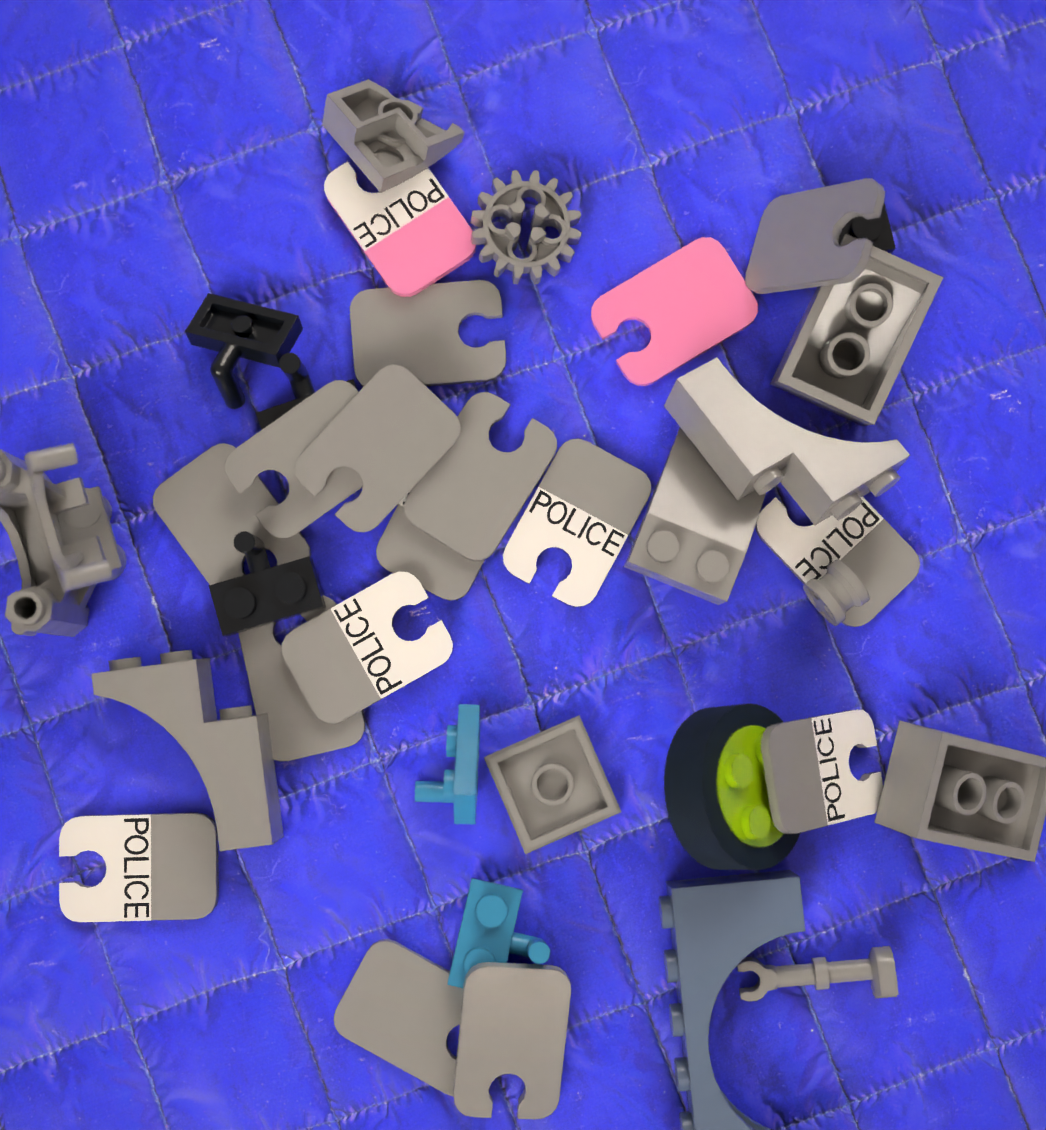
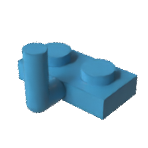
M459 704L458 725L447 726L446 756L456 757L455 770L445 769L444 782H415V802L454 803V824H476L480 705Z
M471 878L447 985L463 988L466 973L471 967L483 962L507 963L509 953L528 957L536 964H543L549 959L550 949L543 939L514 932L523 893L522 889Z

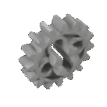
M517 170L512 171L509 185H505L503 181L496 177L493 179L491 187L493 196L481 192L478 196L477 204L483 210L472 211L471 224L480 228L472 232L471 242L474 245H485L479 254L480 262L484 263L493 259L496 262L493 275L496 277L503 274L506 269L512 271L513 284H519L522 274H530L533 283L539 284L542 270L544 269L553 277L557 276L561 269L558 259L570 263L575 252L569 245L578 244L582 232L571 228L579 223L581 212L578 210H567L573 198L572 193L567 192L560 196L555 193L558 179L556 178L551 179L546 186L540 184L539 171L533 170L529 181H522ZM532 197L538 202V205L535 206L531 221L532 231L526 248L530 256L520 259L514 255L513 250L517 248L521 232L520 224L525 209V203L522 199ZM496 217H504L508 225H506L505 229H499L493 225L492 220ZM547 226L556 228L559 232V237L555 239L547 238L544 231Z

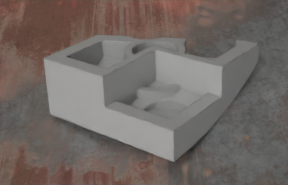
M369 79L329 93L326 96L322 126L380 193L405 182L439 161L462 142L465 133L454 123L451 124L448 130H444L421 118L423 107L409 100H401L394 97L388 89Z

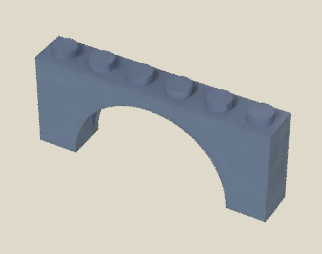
M791 870L666 881L667 896H659L658 898L662 929L671 928L672 949L664 950V966L667 983L676 982L678 1003L669 1004V1017L672 1036H681L683 1057L674 1058L677 1090L678 1092L686 1091L688 1112H679L680 1130H772L742 1113L720 1089L715 1080L710 1061L709 1026L715 1001L724 982L733 969L746 956L763 944L778 937L805 931L800 877Z

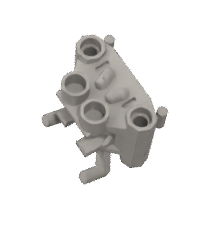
M73 443L28 452L24 456L25 461L0 449V521L12 543L22 580V589L13 592L7 597L5 616L12 623L11 628L15 634L34 636L38 633L74 637L88 626L89 607L87 603L96 584L118 578L126 566L125 552L116 544L110 523L112 517L111 505L102 495L99 486L85 488L80 477L54 484L44 473V471L78 464Z

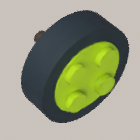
M740 704L701 709L690 715L681 724L670 744L664 772V793L669 819L683 848L692 858L708 868L716 870H763L771 868L787 857L800 833L787 834L780 832L774 825L771 817L761 751V739L763 732L768 726L782 723L783 721L764 706Z

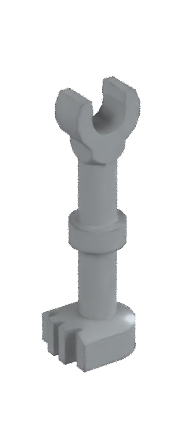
M890 946L872 947L868 959L827 962L826 957L811 958V963L774 966L763 965L755 958L745 957L736 966L738 972L753 971L759 976L757 984L753 987L739 988L740 998L747 1002L757 1001L763 998L768 991L776 990L780 987L814 985L815 990L830 989V983L865 980L871 981V989L875 998L897 997L899 995L895 961Z

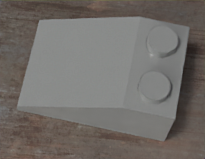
M845 234L839 246H846L853 240H857V238ZM872 246L867 265L855 280L843 284L817 287L786 348L770 385L861 426L875 425L944 277Z
M680 427L624 567L714 604L720 605L727 602L747 553L766 493L759 495L755 490L737 500Z
M899 720L874 823L916 839L1035 862L1046 817V757Z

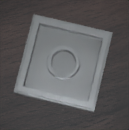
M580 715L484 756L525 854L621 813Z

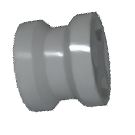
M838 559L827 566V573L822 578L811 579L803 585V590L813 606L834 626L839 625L845 620L846 611L853 606H863L870 600L868 591L860 579L846 564Z

